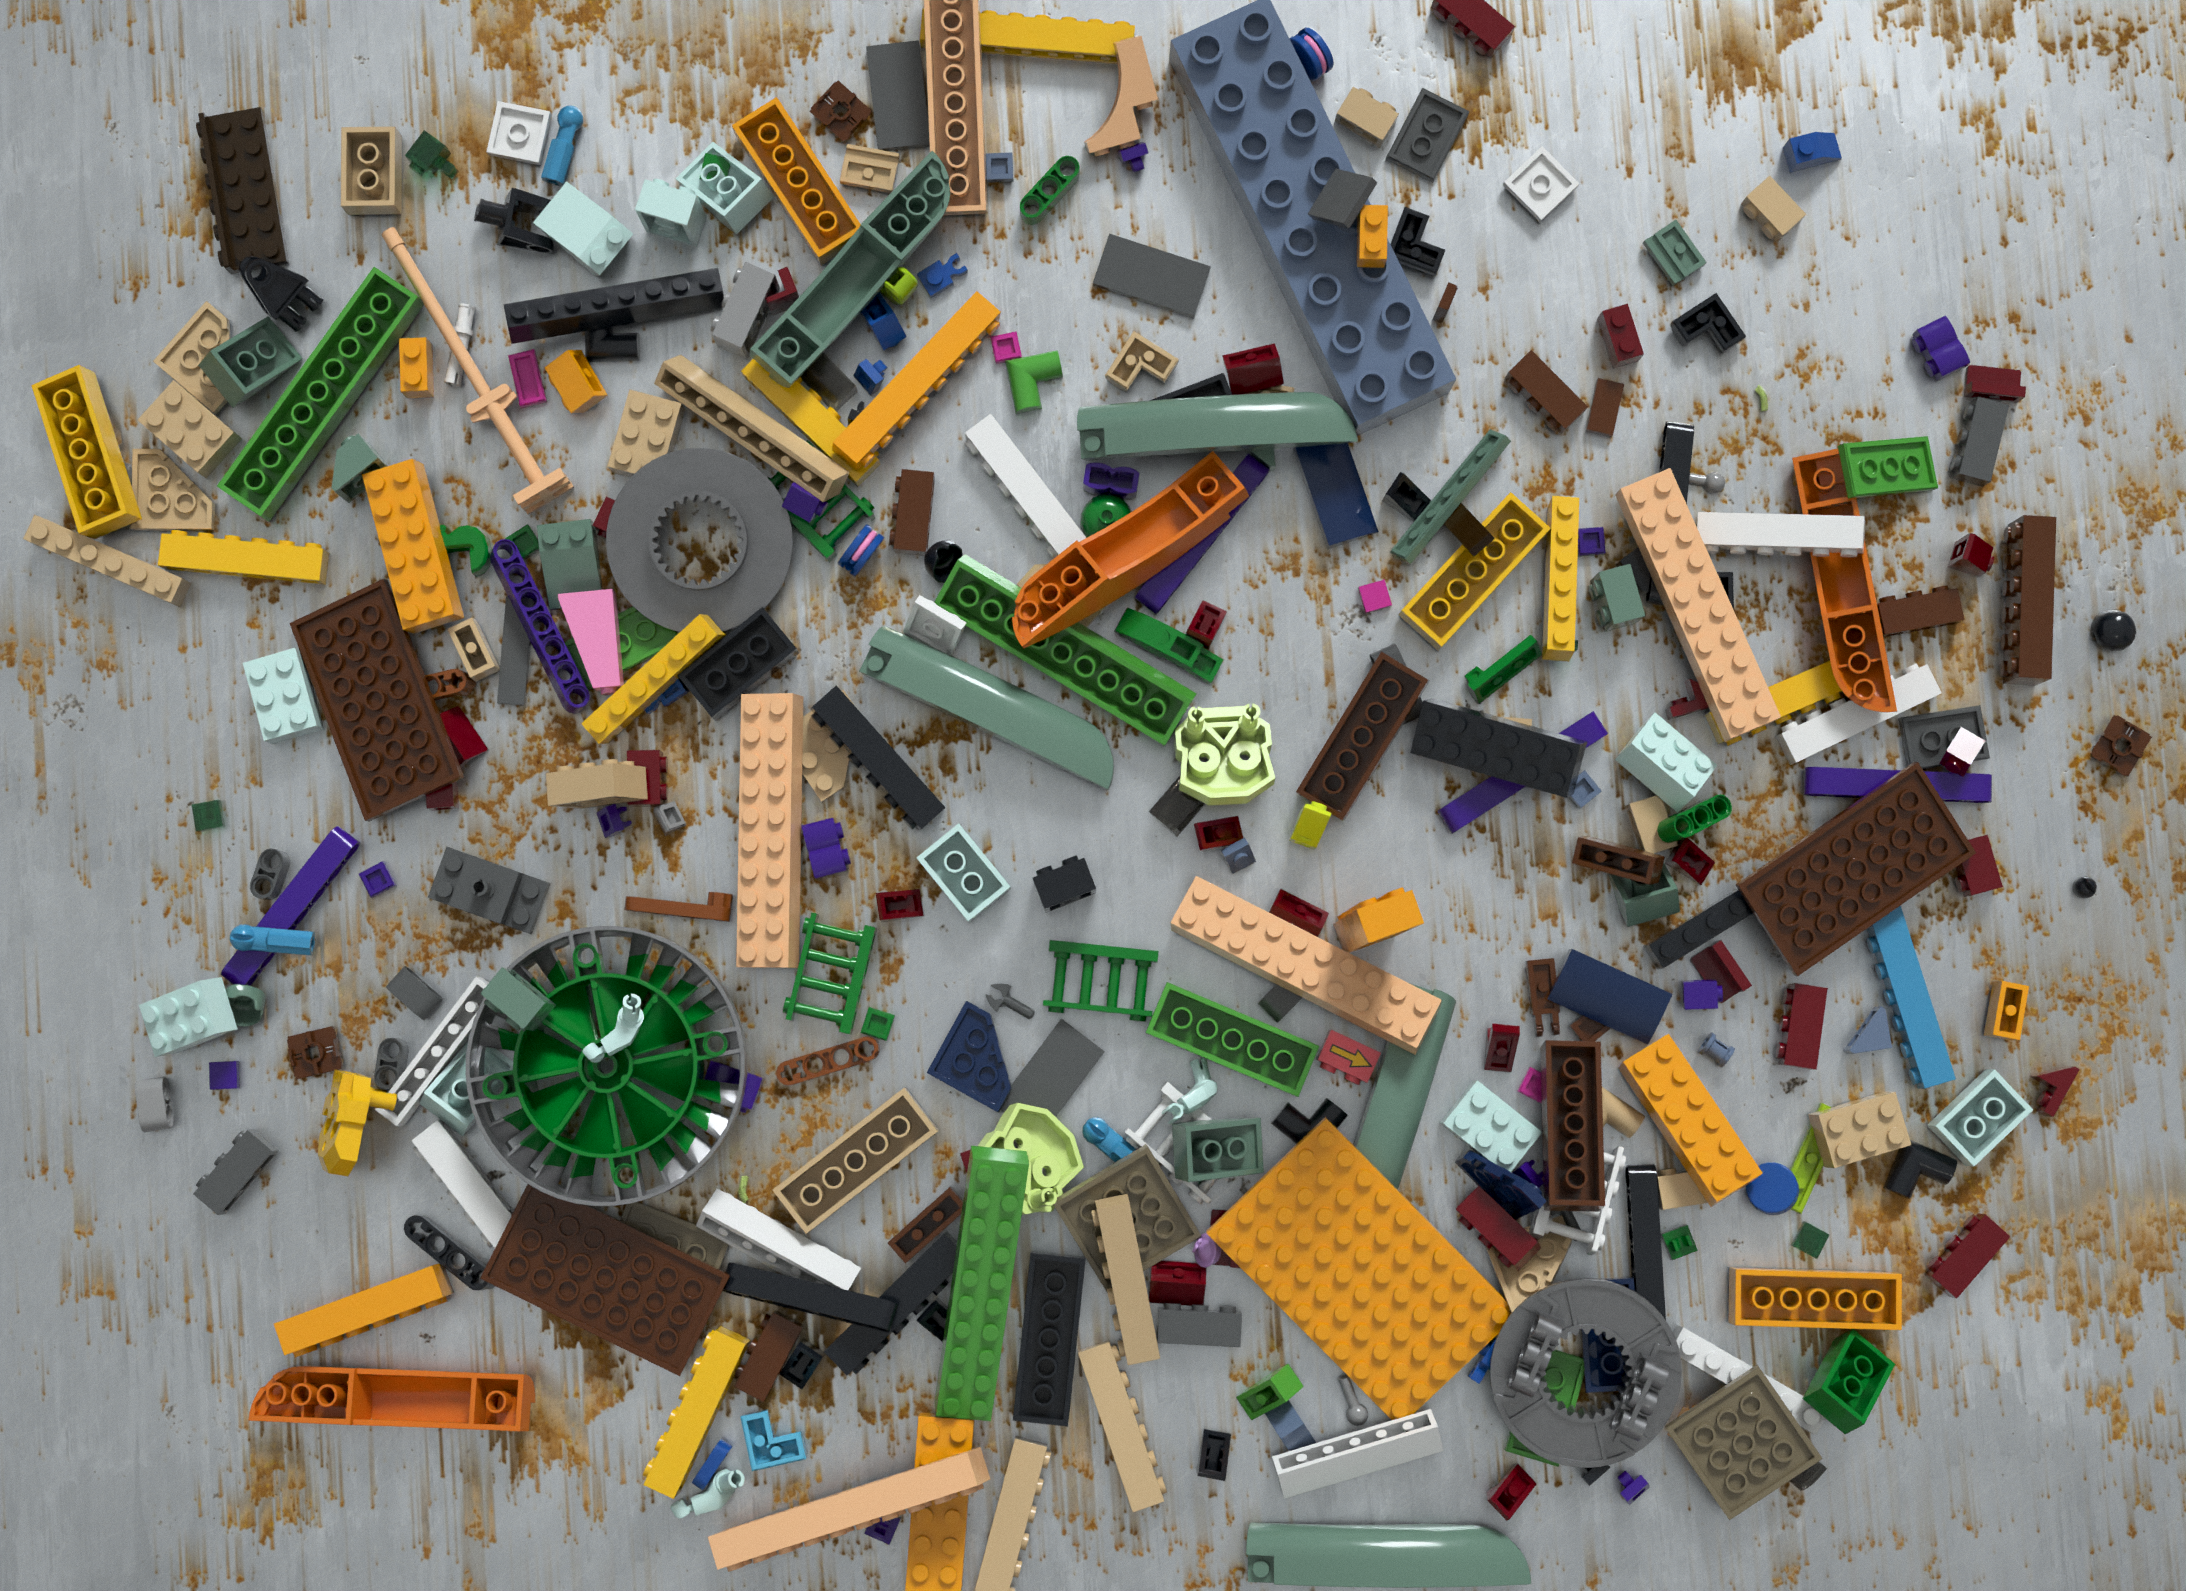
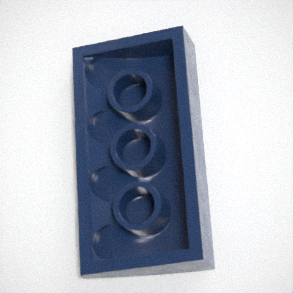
M1348 443L1293 448L1327 550L1379 532Z
M1569 949L1547 1000L1648 1045L1673 994L1581 952Z
M1632 1277L1602 1279L1634 1290V1278ZM1581 1329L1586 1393L1618 1391V1386H1625L1621 1377L1627 1375L1623 1369L1625 1362L1621 1357L1620 1350L1611 1339L1607 1340L1603 1333L1598 1336L1591 1329L1588 1334H1585L1583 1329Z

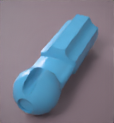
M571 105L560 109L557 115L559 130L556 139L551 141L541 176L544 182L556 186H563L574 152V145L572 144L574 135L583 124L582 112L577 107Z
M240 924L230 933V942L239 951L253 950L312 956L315 949V932L254 927Z
M1090 1118L1083 1126L1082 1133L1086 1141L1094 1144L1114 1162L1137 1150L1109 1127L1102 1118Z

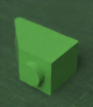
M1286 1364L1262 1378L1236 1398L1249 1418L1253 1420L1286 1403L1304 1386L1290 1365Z

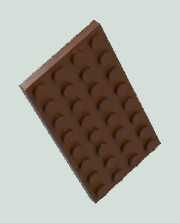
M381 579L289 623L365 821L370 822L464 778L409 633L402 629L395 598L388 580Z
M1913 762L1737 883L1736 887L1794 976H1799L1976 854V851L1920 764Z
M527 1184L480 1279L680 1376L730 1275L590 1205L576 1204L557 1199Z

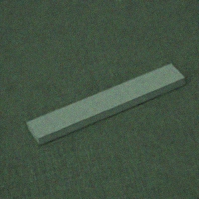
M1490 429L1391 549L1390 553L1396 559L1411 564L1505 450L1511 440L1506 435Z

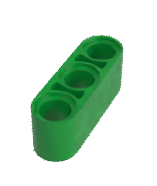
M1063 156L1058 159L1022 198L1020 202V216L1026 224L1035 225L1041 222L1077 183L1080 175V166L1076 158ZM1067 166L1075 170L1069 176L1063 175L1060 171ZM1046 186H1053L1057 189L1053 195H1046L1042 190ZM1029 205H1035L1039 208V211L1031 215L1025 212V208Z
M1722 794L1699 801L1659 822L1657 828L1658 835L1665 843H1673L1690 837L1727 818L1732 812L1731 802Z

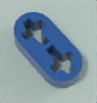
M720 1439L693 1479L692 1484L703 1491L732 1446Z

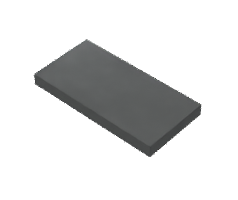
M919 40L866 46L878 150L892 151L930 146Z
M1109 233L1093 286L1194 318L1211 266Z
M1061 1019L1011 1085L1012 1090L1001 1111L1005 1112L1010 1105L1021 1103L1048 1109L1056 1117L1105 1051Z

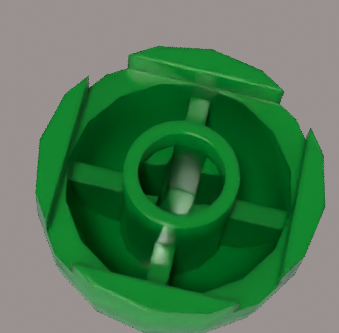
M1101 494L1093 497L1082 510L1081 530L1087 538L1131 513V508L1122 498L1114 494Z

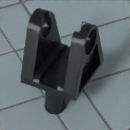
M511 188L505 198L504 205L480 199L476 207L474 221L497 226V229H499L497 245L541 253L553 252L554 244L551 238L515 227V221L512 220V215L516 211L539 215L551 201L550 199L516 188Z
M256 256L245 257L239 264L240 276L262 310L275 320L280 318L294 332L299 331L302 327L295 323L293 319L302 325L305 324L307 319L289 306L291 301L296 297L313 312L318 306L310 298L320 305L324 300L323 297H320L306 285L309 280L296 272ZM260 265V274L253 278L251 274L252 269Z

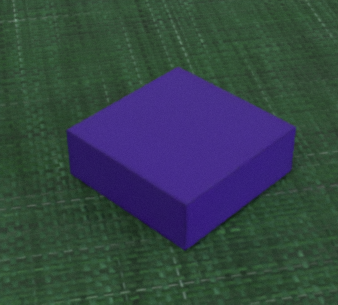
M1603 527L1578 529V557L1606 554Z
M384 861L359 873L370 898H374L397 886Z
M239 1061L209 1062L210 1090L240 1088Z

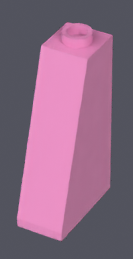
M613 589L558 594V600L593 689L597 692L601 691V695H613L624 684L616 592Z

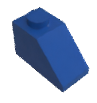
M1812 132L1789 138L1783 146V152L1790 173L1842 159L1835 133Z
M879 292L863 309L861 315L877 342L885 350L896 346L907 336L894 311Z

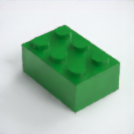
M1851 1329L1833 1340L1802 1399L1842 1433L1847 1434L1865 1424L1895 1363L1856 1330Z

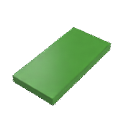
M1928 436L1838 445L1848 499L1938 489Z
M633 606L619 613L623 673L652 659L678 634L677 631L665 628L651 621ZM571 638L564 643L588 691L593 689L574 638Z
M1554 1350L1545 1369L1546 1375L1544 1378L1551 1394L1555 1395L1558 1402L1563 1401L1566 1408L1570 1405H1573L1575 1408L1584 1378L1583 1358ZM1509 1431L1505 1451L1559 1467L1558 1463L1549 1461L1529 1450Z

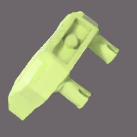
M1249 704L1235 707H1192L1188 711V717L1175 729L1174 733L1175 758L1181 763L1179 790L1207 805L1246 804L1274 785L1275 774L1269 757L1272 746L1270 724L1259 717L1260 708L1257 705L1252 704L1251 709ZM1246 755L1249 757V759L1242 760L1240 756ZM1206 757L1209 761L1201 762L1199 759Z
M1021 1103L1010 1105L1001 1116L995 1130L986 1133L978 1145L981 1147L1027 1151L1029 1169L1022 1215L1035 1212H1052L1055 1208L1054 1204L1057 1201V1197L1063 1194L1062 1189L1084 1168L1074 1135L1048 1109ZM1014 1140H1016L1018 1143L1017 1148L1014 1147ZM1043 1168L1046 1170V1176L1042 1173Z

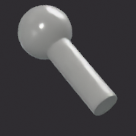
M1711 472L1706 476L1690 473L1689 484L1704 486L1710 493H1719L1725 486V479L1718 472Z
M1343 1375L1339 1377V1382L1348 1404L1346 1411L1347 1420L1352 1425H1362L1368 1419V1411L1364 1405L1359 1404L1350 1377Z

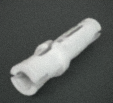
M459 303L454 329L466 349H468L469 339L473 337L474 332L471 328L476 307L472 305L469 307V304ZM450 350L444 383L461 386L463 369L452 350Z

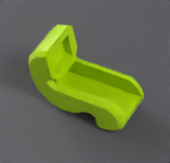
M898 267L895 275L888 282H884V287L880 293L895 305H903L917 290L918 281L907 269Z

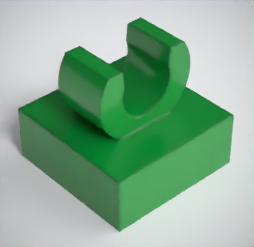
M1686 1224L1661 1233L1670 1260H1675L1698 1251L1690 1229Z

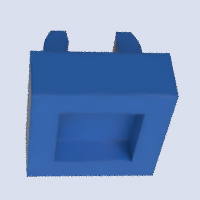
M865 359L858 364L853 376L871 396L879 390L884 380L882 376L885 373L883 371L888 367L881 360L872 365Z

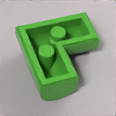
M1058 350L1005 361L1016 414L1042 409L1037 383L1063 378Z

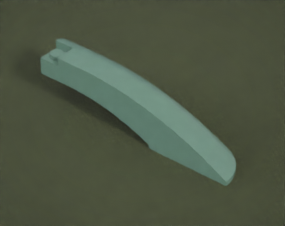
M933 151L862 222L859 229L820 275L750 348L749 356L770 373L769 377L781 386L790 388L873 300L884 287V282H888L898 271L897 268L907 261L944 216L950 199L949 176L944 164Z
M1314 392L1204 396L1083 406L1079 408L1077 415L1081 459L1085 461L1212 451H1259L1358 442L1355 426L1348 413L1331 398Z
M887 626L879 628L868 644L871 648L859 670L864 676L953 716L1019 750L1109 790L1114 774L1113 756L1104 735L1090 722L999 677Z
M1416 985L1413 986L1441 999V1007L1416 1055L1387 1041L1353 1144L1397 1189L1399 1188L1456 1005V1000L1447 993L1437 989L1433 991Z
M1251 1522L1247 1533L1248 1582L1296 1586L1387 1588L1531 1584L1530 1569L1522 1551L1508 1536L1486 1526L1429 1523L1327 1525Z

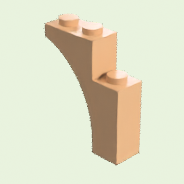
M1138 35L1113 43L1118 63V88L1115 101L1102 126L1090 138L1084 141L1087 152H1094L1095 156L1109 153V148L1119 145L1120 149L1136 145L1135 140L1141 139L1133 107L1136 106L1137 110L1152 107V101L1158 100L1142 36Z

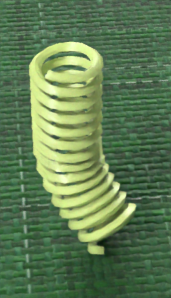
M1758 385L1755 392L1760 397V409H1762L1760 411H1767L1768 397L1765 395V390Z
M741 1176L738 1192H740L738 1194H741L739 1197L742 1198L743 1203L749 1200L746 1194L747 1180H749L747 1176Z

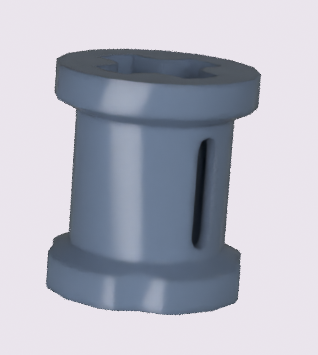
M1711 1032L1700 1045L1698 1053L1701 1055L1705 1053L1722 1068L1733 1055L1735 1048L1732 1046L1728 1047L1716 1038V1034Z

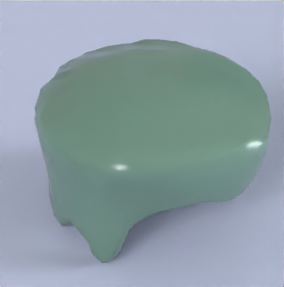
M241 984L230 985L226 988L237 1026H251L261 1021L266 996L262 990Z

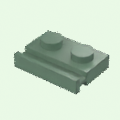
M1674 220L1643 242V245L1672 286H1675L1707 263L1677 220Z

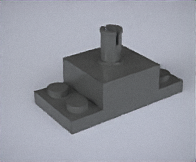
M446 847L428 898L532 934L550 883Z

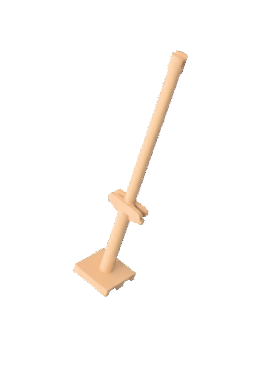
M394 227L385 230L381 235L388 248L395 255L480 397L469 403L466 407L467 412L471 415V421L473 423L488 419L493 421L530 483L528 487L513 495L518 505L529 515L573 489V484L561 468L546 476L543 475L505 412L517 398L515 392H512L507 384H502L493 390L490 389L404 246V241Z

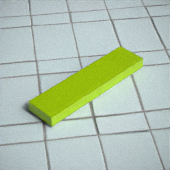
M1820 1103L1816 1112L1832 1107ZM1811 1123L1790 1167L1799 1185V1196L1791 1210L1802 1214L1824 1166Z

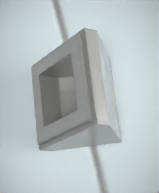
M675 801L654 808L653 813L665 836L686 826Z

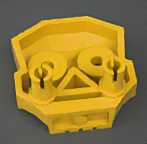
M334 1070L331 1090L325 1098L322 1115L327 1117L319 1134L318 1157L324 1171L330 1174L349 1176L358 1159L368 1108L375 1107L393 1111L396 1105L397 1094L387 1093V1090L370 1087L371 1078L365 1075Z

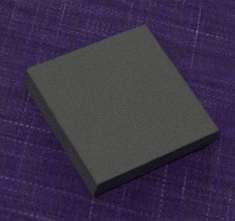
M1335 169L1308 212V215L1313 220L1349 229L1377 185V182L1373 177Z

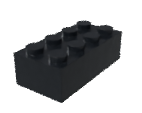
M761 607L677 676L716 721L741 701V694L751 693L798 655L799 651L765 609Z

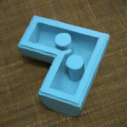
M768 1410L756 1411L740 1416L752 1471L807 1459L802 1431L774 1437Z

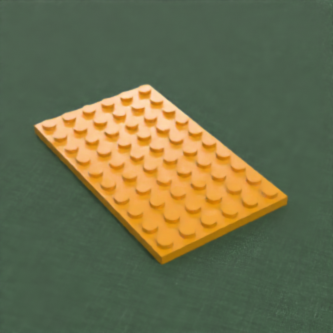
M1326 1117L1206 1231V1234L1391 1420L1414 1414L1499 1334L1503 1324L1511 1314L1505 1298Z

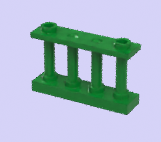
M806 440L807 443L816 448L810 441ZM779 471L772 478L768 477L777 491L780 489L778 486L788 478ZM845 484L839 495L826 501L828 506L821 517L817 515L810 523L788 511L791 524L828 562L837 556L833 549L836 546L834 543L863 515L871 522L875 519V515L872 512L875 509L874 506L865 497L859 499ZM847 496L857 507L828 535L824 534L821 537L814 530L817 527L816 524L841 499Z
M811 912L810 918L806 917L803 924L802 933L806 934L791 998L786 997L783 1013L787 1014L786 1019L791 1021L794 1020L795 1013L835 1022L836 1026H840L839 1032L852 1035L877 928L865 925L864 930L855 932L817 923L819 915ZM814 934L854 942L855 946H859L857 957L852 956L851 959L812 950ZM808 960L849 969V972L853 973L851 984L846 983L842 985L804 976ZM801 987L842 996V999L846 1000L844 1010L837 1012L798 1003Z
M1050 940L1049 952H1054L1056 965L1052 1001L1043 1000V1006H1048V1012L1064 1013L1065 1008L1126 1014L1130 1015V1020L1146 1022V1017H1152L1153 1011L1144 1010L1148 968L1151 967L1152 963L1158 962L1159 951ZM1070 954L1081 955V960H1083L1079 1003L1063 1002L1067 959H1070ZM1097 957L1108 958V963H1111L1106 1006L1090 1005L1094 962H1097ZM1125 960L1135 961V966H1138L1133 1009L1117 1008L1121 965H1124Z

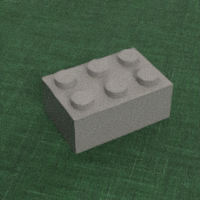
M745 262L742 269H737L733 278L735 285L732 292L726 293L722 302L724 309L720 317H715L710 331L713 332L712 336L718 348L747 360L750 355V348L755 344L770 311L765 298L777 294L780 287L775 274Z

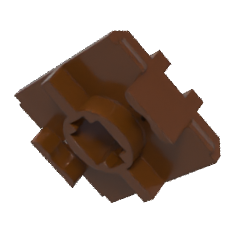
M839 80L832 84L810 110V113L842 142H845L872 112L871 109L857 98L854 92L852 93ZM839 105L847 111L842 118L834 112Z
M2113 715L2090 755L2123 776L2128 777L2138 759L2142 758V753L2152 737L2149 736V733L2122 717ZM2120 739L2126 743L2122 752L2115 749L2116 743Z
M333 1026L288 1036V1052L296 1079L342 1069V1054L339 1051V1040L336 1037ZM318 1047L320 1057L311 1059L310 1048Z

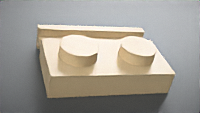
M847 144L840 184L891 193L894 189L900 154Z

